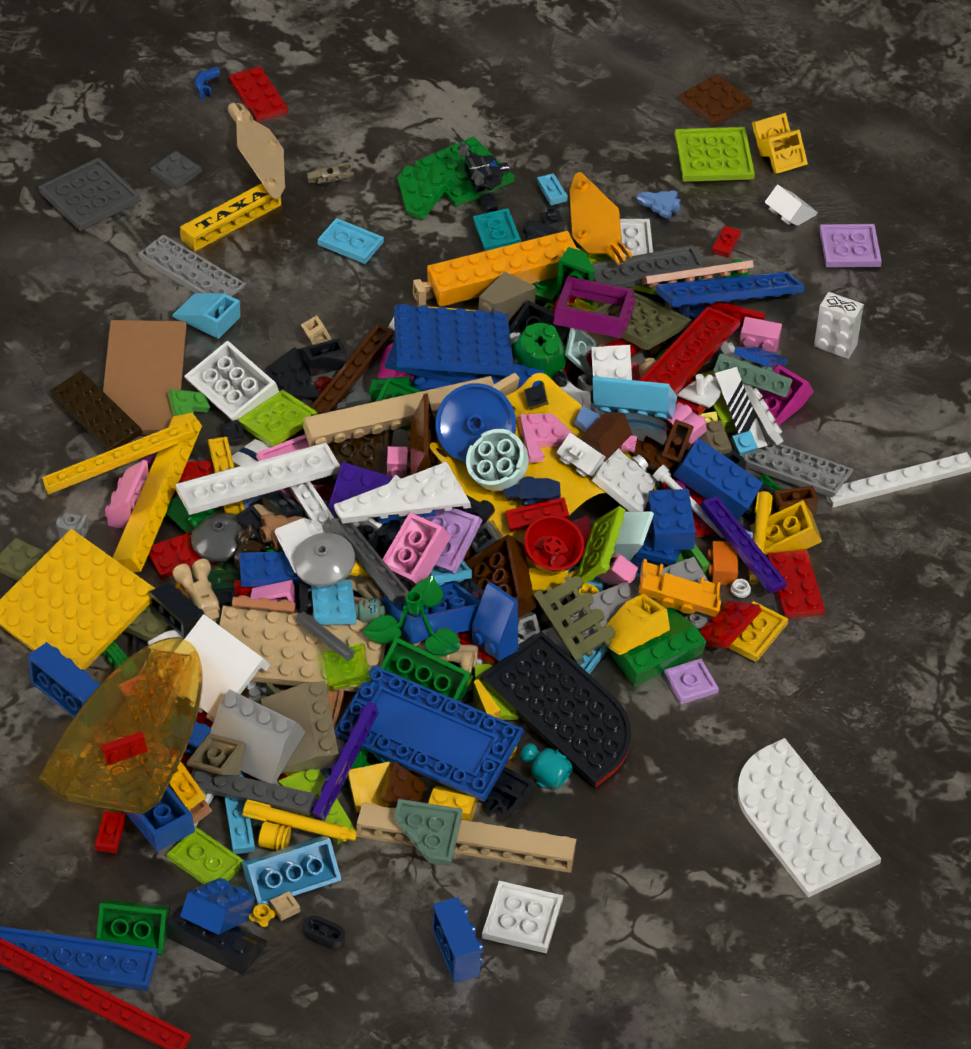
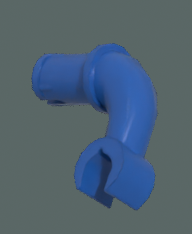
M217 66L206 71L200 70L194 80V85L199 91L201 100H205V94L211 98V87L204 84L209 80L220 77V70Z

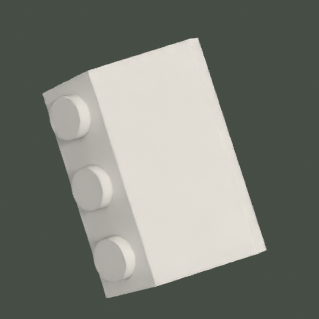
M305 518L279 527L274 531L294 572L293 557L297 547L308 537L324 533L322 525L318 521Z

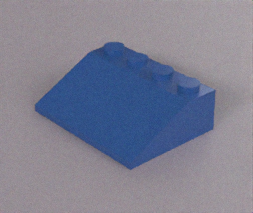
M456 582L439 585L443 591L442 601L434 607L428 608L424 606L432 631L436 633L440 628H448L456 634L472 631V624L481 601ZM383 596L382 601L390 616L396 618L399 623L403 613V606L407 605L406 601L392 602L388 599V596ZM407 612L403 625L399 628L401 635L411 643H419L431 637L422 615H412Z

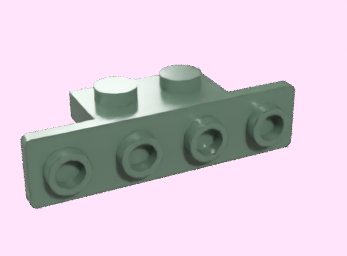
M724 354L719 355L714 368L715 372L737 367L742 382L783 397L787 396L792 379L773 372V367L765 365L759 367L754 365V361L745 358L738 360Z

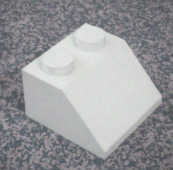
M778 184L765 201L770 206L769 210L776 215L778 213L782 215L781 220L788 225L793 223L798 226L818 214L816 210L797 195Z

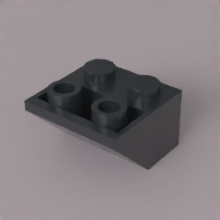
M340 338L297 349L311 377L341 369L346 363V349Z

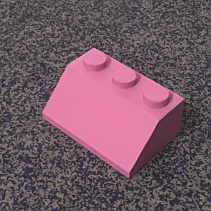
M143 460L126 469L123 477L119 478L118 488L112 493L111 504L107 505L105 509L108 526L126 528L148 476V461Z
M409 513L385 554L383 561L398 578L405 579L411 585L416 586L429 576L451 535L442 526Z

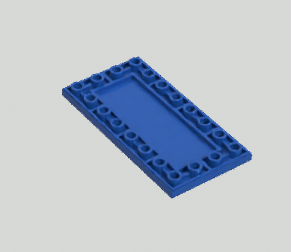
M375 665L370 669L334 729L336 738L348 742L352 726H356L361 708H365L368 701L375 703L379 714L361 749L391 762H396L402 767L483 802L487 799L524 733L523 728Z

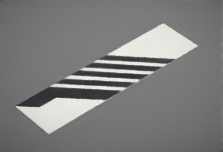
M737 367L715 373L738 434L751 430L757 447L767 446Z

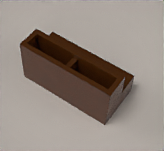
M605 412L579 439L604 455L606 458L603 462H606L632 435L625 413Z

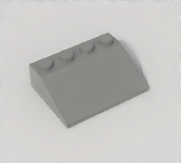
M230 689L218 707L210 732L213 735L244 742L245 750L241 771L262 782L275 784L306 733L296 721Z

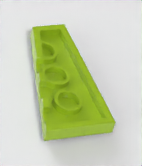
M309 769L308 771H300L283 778L278 783L280 786L315 793L317 799H319L323 783L326 779L320 769ZM336 798L325 822L348 827L349 830L356 831ZM311 812L309 817L315 819L313 812ZM331 838L336 844L344 842L342 840Z

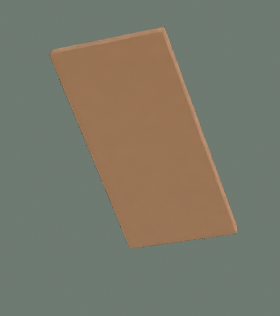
M110 321L103 392L141 427L143 432L141 435H151L168 428L173 418L168 393L170 389H182L186 321Z

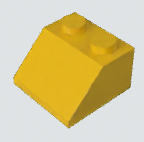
M437 785L432 790L428 804L463 809L462 820L472 821L478 799L453 788Z

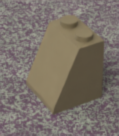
M504 271L479 296V310L487 313L499 311L508 314V323L511 325L527 300L535 303L536 286Z

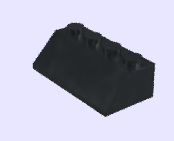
M179 906L167 921L168 939L243 976L268 943L267 940L238 926L219 935L180 917L183 906Z

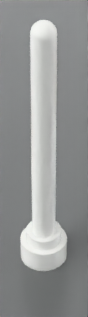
M662 465L653 474V477L658 482H665L672 490L682 489L670 477V470L665 465ZM690 496L692 510L721 538H725L700 505Z

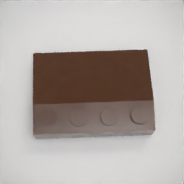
M428 393L423 395L411 420V429L407 431L408 440L411 441V445L407 446L408 456H411V460L407 461L408 471L411 472V475L437 465V456L429 446L431 443H437V432Z
M507 534L465 561L472 570V578L469 579L483 591H485L487 583L492 582L518 601V618L536 608L524 545L511 535Z

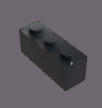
M170 582L149 591L150 608L184 639L202 615H205L202 609H199L190 598H187L179 588H176Z

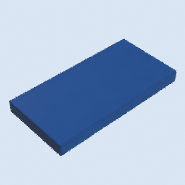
M755 346L737 347L733 353L768 367L786 366L788 362L786 357Z

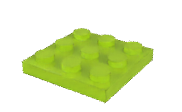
M281 390L237 419V421L239 420L242 428L270 447L281 444L303 429L305 417L318 413L286 391Z

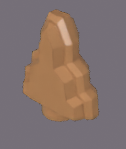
M272 513L261 515L262 527L259 529L260 537L264 543L269 542L274 550H282L283 548L274 531L279 527L305 517L293 516L287 518L283 515L274 516Z

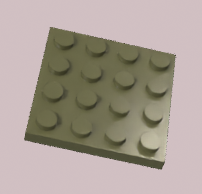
M634 293L633 297H636L635 306L627 331H623L621 338L639 346L641 349L649 350L691 325L692 319ZM607 303L592 312L619 317L623 306Z

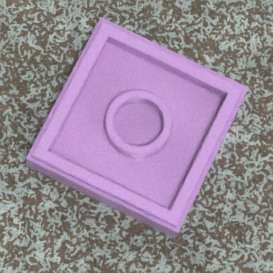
M702 659L663 670V675L680 705L716 694L719 691L717 684Z

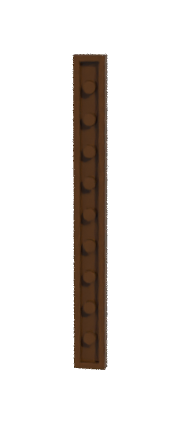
M376 324L310 408L317 411L318 415L334 411L337 404L344 399L394 336V330ZM301 429L282 443L305 435L304 429Z

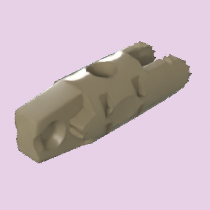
M347 162L317 168L315 171L307 173L308 184H324L354 178L353 172H339L350 169L351 163Z

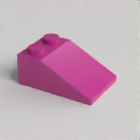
M778 365L773 372L792 379L787 396L783 397L761 388L759 391L763 396L760 399H764L769 406L767 411H770L776 419L774 423L780 425L803 407L814 391L808 381Z

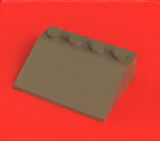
M325 681L303 683L261 699V705L296 721L306 731L281 773L332 768L333 764L338 761L339 752Z

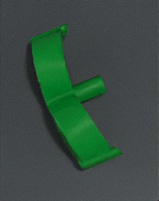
M768 475L760 476V481L772 490H784L777 483H773V480Z

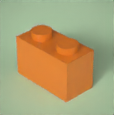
M713 541L712 549H708V561H711L708 576H712V583L717 584V582H720L721 585H731L738 577L737 552L727 541Z

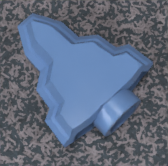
M673 190L669 192L660 191L658 193L642 192L636 198V201L641 205L651 208L652 211L666 219H670L672 213L678 214L681 205V199H677L678 192Z

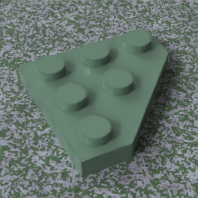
M398 799L394 822L429 863L451 866L463 809Z

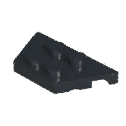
M296 347L266 367V375L276 382L279 392L284 390L300 401H303V398H312L315 402L320 394Z

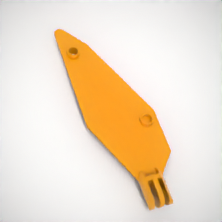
M582 172L576 173L569 190L573 239L588 254H608L617 265H620V261L622 263L626 262L625 255L630 259L632 253L622 243L619 208Z

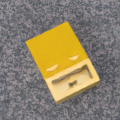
M645 594L627 601L605 625L612 626L615 630V636L611 639L612 643L607 647L621 655L669 631L667 609Z

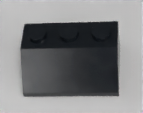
M527 300L510 326L509 331L510 333L519 332L521 334L529 325L545 323L556 328L564 346H566L570 328L553 324L555 313Z

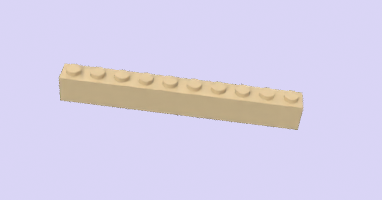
M491 376L305 417L303 429L309 446L312 447L323 443H340L345 439L353 437L357 439L371 433L379 434L384 430H397L406 425L411 426L413 415L423 395L427 393L434 420L436 421L440 404L454 389L470 383H481L489 386L494 385Z
M362 803L357 821V837L415 846L394 822L396 808ZM461 820L454 853L571 873L576 851V839L567 836L532 832L525 829L508 828L502 825L496 826L482 822Z

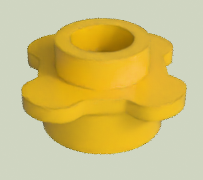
M258 904L254 907L253 913L249 914V920L257 922L261 927L268 926L270 919L275 917V911L271 910L266 904Z

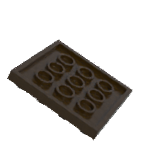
M384 430L379 434H367L357 439L354 437L345 439L340 443H327L340 466L342 462L387 475L389 430ZM339 473L310 482L316 485H335Z

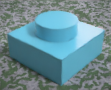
M751 430L732 436V442L738 455L741 456L757 451L758 447Z

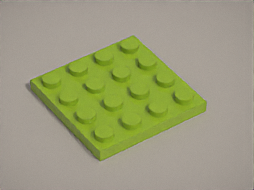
M745 127L675 129L674 135L683 182L754 179L755 173Z

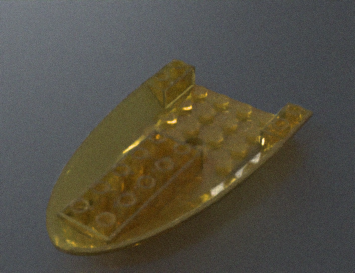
M166 638L144 647L116 668L89 697L69 724L42 770L38 781L64 801L142 815L157 805L183 757L197 719L203 688V671L200 657L195 647L189 641L184 640V638ZM142 731L148 752L108 766L106 765L101 745Z

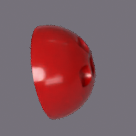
M547 515L536 519L529 525L524 537V548L528 559L538 569L549 573H560L571 569L578 563L584 552V539L579 528L570 520L561 516Z

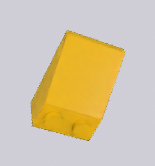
M804 500L769 516L764 549L765 556L768 553L804 550L822 542L813 515ZM755 523L750 525L752 533H754Z

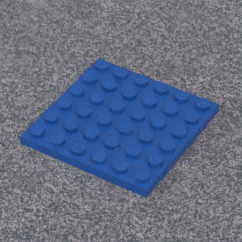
M407 304L394 305L397 367L503 376L513 374L514 366L508 314L499 311L487 313L483 310L467 311L461 308L454 310L445 307L429 308L423 305L419 307Z

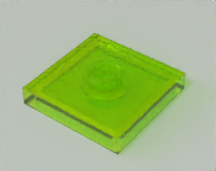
M364 643L349 646L355 651L354 658L346 661L333 650L323 652L329 690L371 681Z

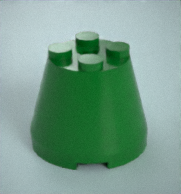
M545 323L529 325L511 345L514 364L544 370V374L548 375L552 380L556 378L555 374L558 371H563L567 360L565 356L566 349L556 328L552 325Z

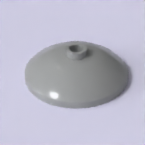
M319 533L308 537L297 547L293 557V565L298 577L305 583L317 587L331 586L341 582L351 573L355 564V553L350 542L334 533Z

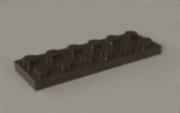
M82 371L74 374L49 391L51 396L107 451L123 446L143 434L141 427Z

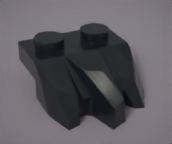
M504 767L485 800L488 801L485 810L489 817L500 809L502 814L508 817L522 807L535 789V782Z

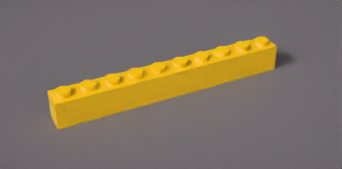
M193 413L173 416L169 427L190 419L196 437L158 451L114 553L113 559L133 573L142 571L176 490V484L179 483L202 428V425Z

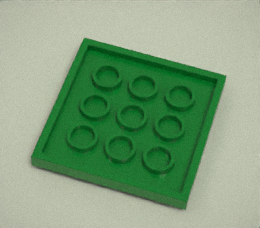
M474 136L462 141L476 155H493ZM461 142L415 162L416 168L451 178L452 184L443 196L455 208L510 184L515 180V176L509 171V173L502 174L501 185L491 191L485 190L475 193L464 172L465 156L460 157L458 154L459 150H457V147Z

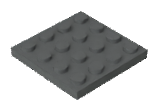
M99 157L38 186L39 192L79 231L141 201L140 195Z

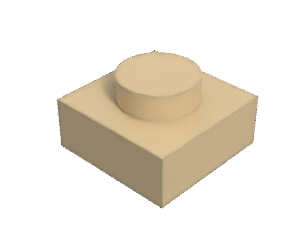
M289 891L270 900V906L280 921L300 912L299 904Z

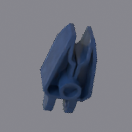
M523 477V479L519 480V484H515L503 491L506 500L520 501L521 505L524 506L561 498L560 482L550 478Z

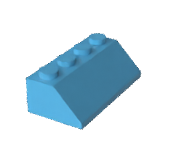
M320 836L241 862L250 891L253 896H256L255 901L257 905H268L271 899L288 891L292 896L342 880L331 840L326 836Z

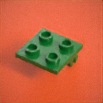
M177 495L170 502L166 514L181 529L189 533L198 526L201 520L213 515L219 508H212L189 515L182 500Z

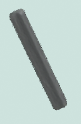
M306 612L297 614L296 621L342 658L346 661L354 658L355 651Z

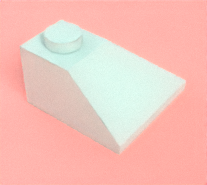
M570 328L565 346V356L585 374L590 373L591 366L587 362L586 355L592 349L591 347H596L597 342L584 330Z

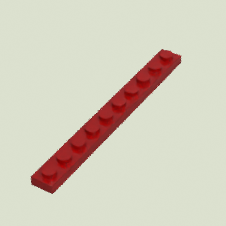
M0 938V966L162 1049H186L192 1039L190 1034Z

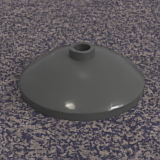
M217 513L201 520L198 526L193 529L191 535L194 551L200 557L209 561H226L234 558L235 552L240 545L237 540L238 534L244 529L237 521V515L233 513Z

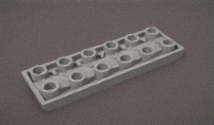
M165 235L160 236L138 253L139 258L144 263L194 293H225L232 297L246 287V283Z
M766 438L767 446L741 455L747 461L746 468L800 487L813 485L815 492L829 497H833L838 493L844 482L853 472L852 468L783 444L777 445L774 441Z

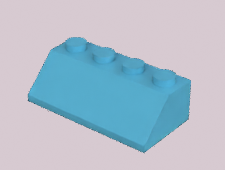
M593 376L594 406L600 413H639L660 420L673 419L677 395L669 384Z

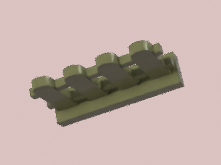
M568 575L564 578L565 582L554 589L551 586L548 587L546 594L538 590L533 595L573 660L581 665L585 663L584 655L588 654L590 657L593 655L592 650L604 643L607 646L612 643L611 639L615 636V630L612 626L602 628L600 622L604 620L605 616L601 609L591 611L589 608L594 602L593 595L588 592L581 595L578 591L583 586L582 578L579 576L570 578ZM573 593L576 598L563 606L560 601ZM554 604H555V605L557 606V608H558V609L555 610V611H554L553 608L551 607V606L554 605ZM582 610L586 612L587 615L575 622L572 621L571 617ZM566 621L569 626L564 627L562 622ZM595 626L597 632L584 639L581 634ZM577 637L579 643L575 644L572 639Z

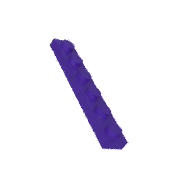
M716 496L702 501L700 505L702 510L768 593L771 594L784 589L787 585L785 579L720 498Z
M368 701L365 708H361L358 715L359 720L356 726H352L347 744L342 746L340 757L333 764L328 781L323 783L319 799H316L313 803L312 812L315 819L326 820L379 714L375 703Z

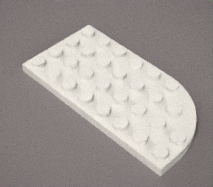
M785 738L759 750L746 762L738 782L740 808L749 823L808 898L880 864L881 857Z

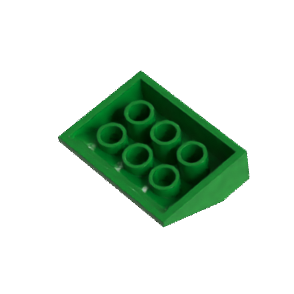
M666 608L670 630L661 636L655 637L621 655L607 647V650L633 687L663 674L665 669L684 664L703 654L707 641L695 625L673 608Z

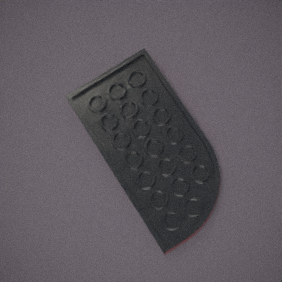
M540 631L521 645L517 652L507 656L480 676V681L555 751L558 749L559 753L567 756L566 759L571 762L572 766L595 788L613 775L626 759L631 741V726L623 706L544 632Z

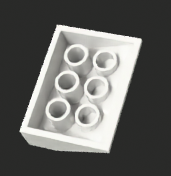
M228 340L184 376L188 382L203 393L207 399L232 421L242 417L279 392L276 382Z

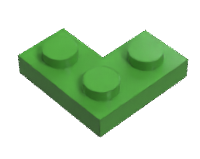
M170 389L168 393L173 416L188 413L194 414L193 411L207 413L210 408L208 399L201 392Z

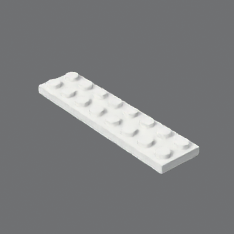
M327 443L178 483L176 484V491L187 512L191 515L339 473L341 466Z

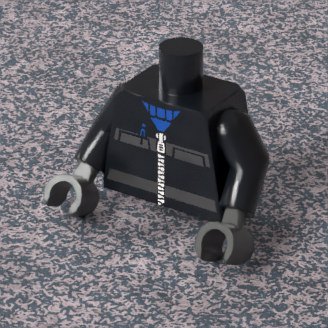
M463 142L457 147L459 156H465L464 172L475 193L485 190L491 191L501 185L502 174L509 173L510 171L507 162L498 164L493 155H476Z

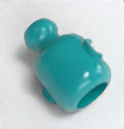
M528 743L521 751L520 758L522 761L532 764L531 774L537 779L536 783L543 788L559 789L566 782L572 771V764L566 759L567 756L559 753L558 749L555 751L551 748H546L540 752L536 745Z

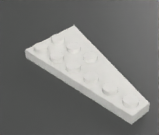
M447 462L334 504L335 511L342 524L367 521L370 517L380 516V519L388 518V515L399 514L400 517L408 516L409 513L415 515L431 513L435 509L444 508L445 511L452 510V507L463 506L464 509L471 508L470 501Z

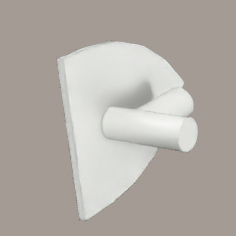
M702 374L696 375V381L686 386L677 396L710 408L718 400L722 390L716 376L712 377V375L708 374L704 378Z

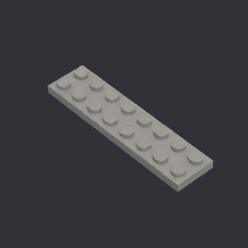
M695 557L665 567L662 571V576L668 573L699 583L701 577L708 581ZM639 577L630 584H620L593 594L594 602L589 608L591 611L601 609L604 612V620L600 622L602 628L627 601L641 595L638 593L640 586ZM582 610L572 616L571 619L575 622L587 614ZM564 621L565 626H569L568 623ZM594 626L581 635L586 639L596 633L597 629ZM577 637L573 639L575 644L579 643Z

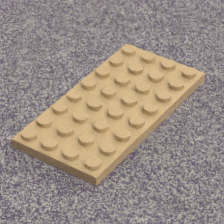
M223 606L219 626L271 664L266 671L260 668L252 678V682H270L272 684L298 686L303 683L325 681L327 689L357 692L372 666L375 665L380 668L384 661L386 644L377 643L367 638L362 630L370 623H362L359 619H356V624L322 625L355 651L354 658L346 661L296 621L298 613L290 615V612L278 611L277 613L261 609L256 611L241 607L236 609L231 606Z

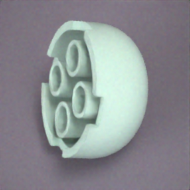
M493 429L481 434L482 437L473 446L471 445L467 452L466 465L469 474L480 486L491 491H503L518 484L519 480L523 479L529 463L528 452L523 442L511 431L505 429Z

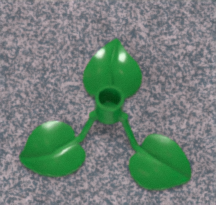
M433 575L419 582L406 594L407 605L403 606V613L399 623L396 618L384 615L374 619L362 630L363 634L374 642L381 644L392 643L395 637L400 638L401 636L399 628L403 625L406 613L409 612L412 615L421 614L431 635L425 641L426 650L430 654L445 656L455 653L460 649V640L457 634L448 628H440L434 633L425 614L424 606L428 608L434 607L443 599V591Z

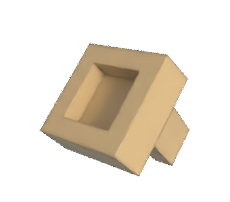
M421 279L413 280V295L418 306L426 305V300L433 298L431 292L433 285L431 282H422Z

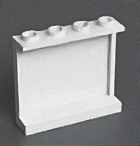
M203 614L159 672L158 676L164 679L163 685L170 690L176 688L178 690L177 695L186 702L188 699L193 701L191 706L200 713L203 710L208 713L206 717L214 722L218 707L229 689L241 694L259 669L262 668L266 671L271 664Z

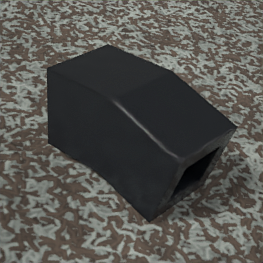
M490 193L480 196V206L486 213L498 211L497 201Z

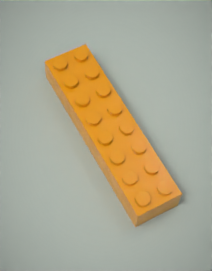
M564 231L428 265V282L432 283V292L439 307L479 297L504 271L530 284L558 277L559 259L568 247L577 248L569 232Z

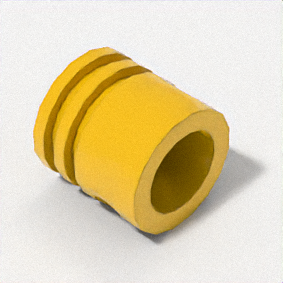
M265 821L259 835V847L271 850L276 849V851L288 847L291 827L288 826L286 828L284 825L281 826L280 824Z

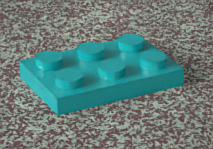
M508 208L473 216L475 227L485 251L521 242Z

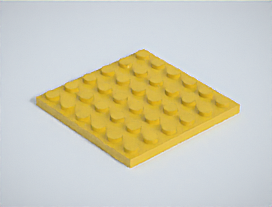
M70 529L0 599V627L32 651H35L47 642L52 647L58 648L67 659L70 658L78 668L86 670L131 622L150 604L149 591L155 588L76 531Z

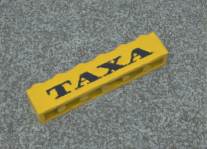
M261 183L180 226L181 241L195 252L281 206V196L279 199L271 197Z

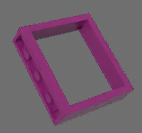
M568 276L556 306L553 324L621 338L623 331H627L635 306L636 297H633L634 290ZM571 296L623 307L620 316L614 317L570 308L568 304Z

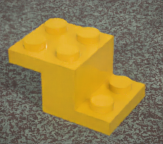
M786 113L752 122L760 157L770 156L774 174L808 164L800 130H790Z

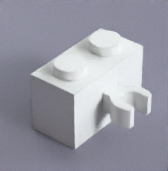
M569 433L556 452L561 455L559 460L568 466L571 463L577 466L576 471L584 477L587 474L593 477L606 458L571 433Z

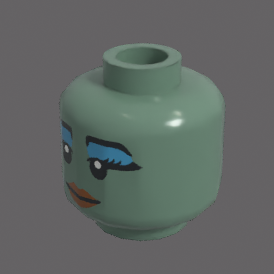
M361 598L359 603L355 604L356 619H359L362 623H371L374 619L385 615V605H381L380 600L377 598Z

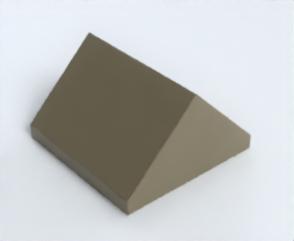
M209 734L187 761V766L220 775H240L245 743Z

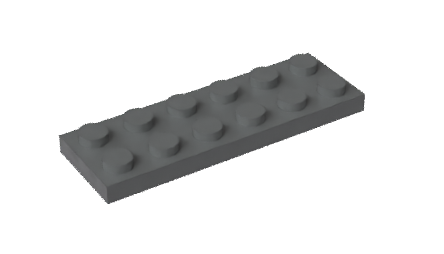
M693 245L636 255L630 259L626 257L627 261L624 263L620 261V265H617L613 260L592 264L595 270L594 282L623 288L642 285V277L705 267Z

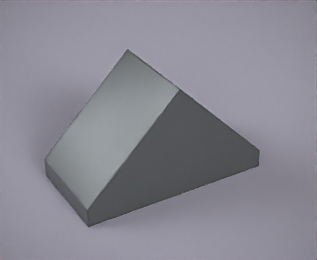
M494 520L488 521L479 527L471 543L476 553L481 552L503 538Z

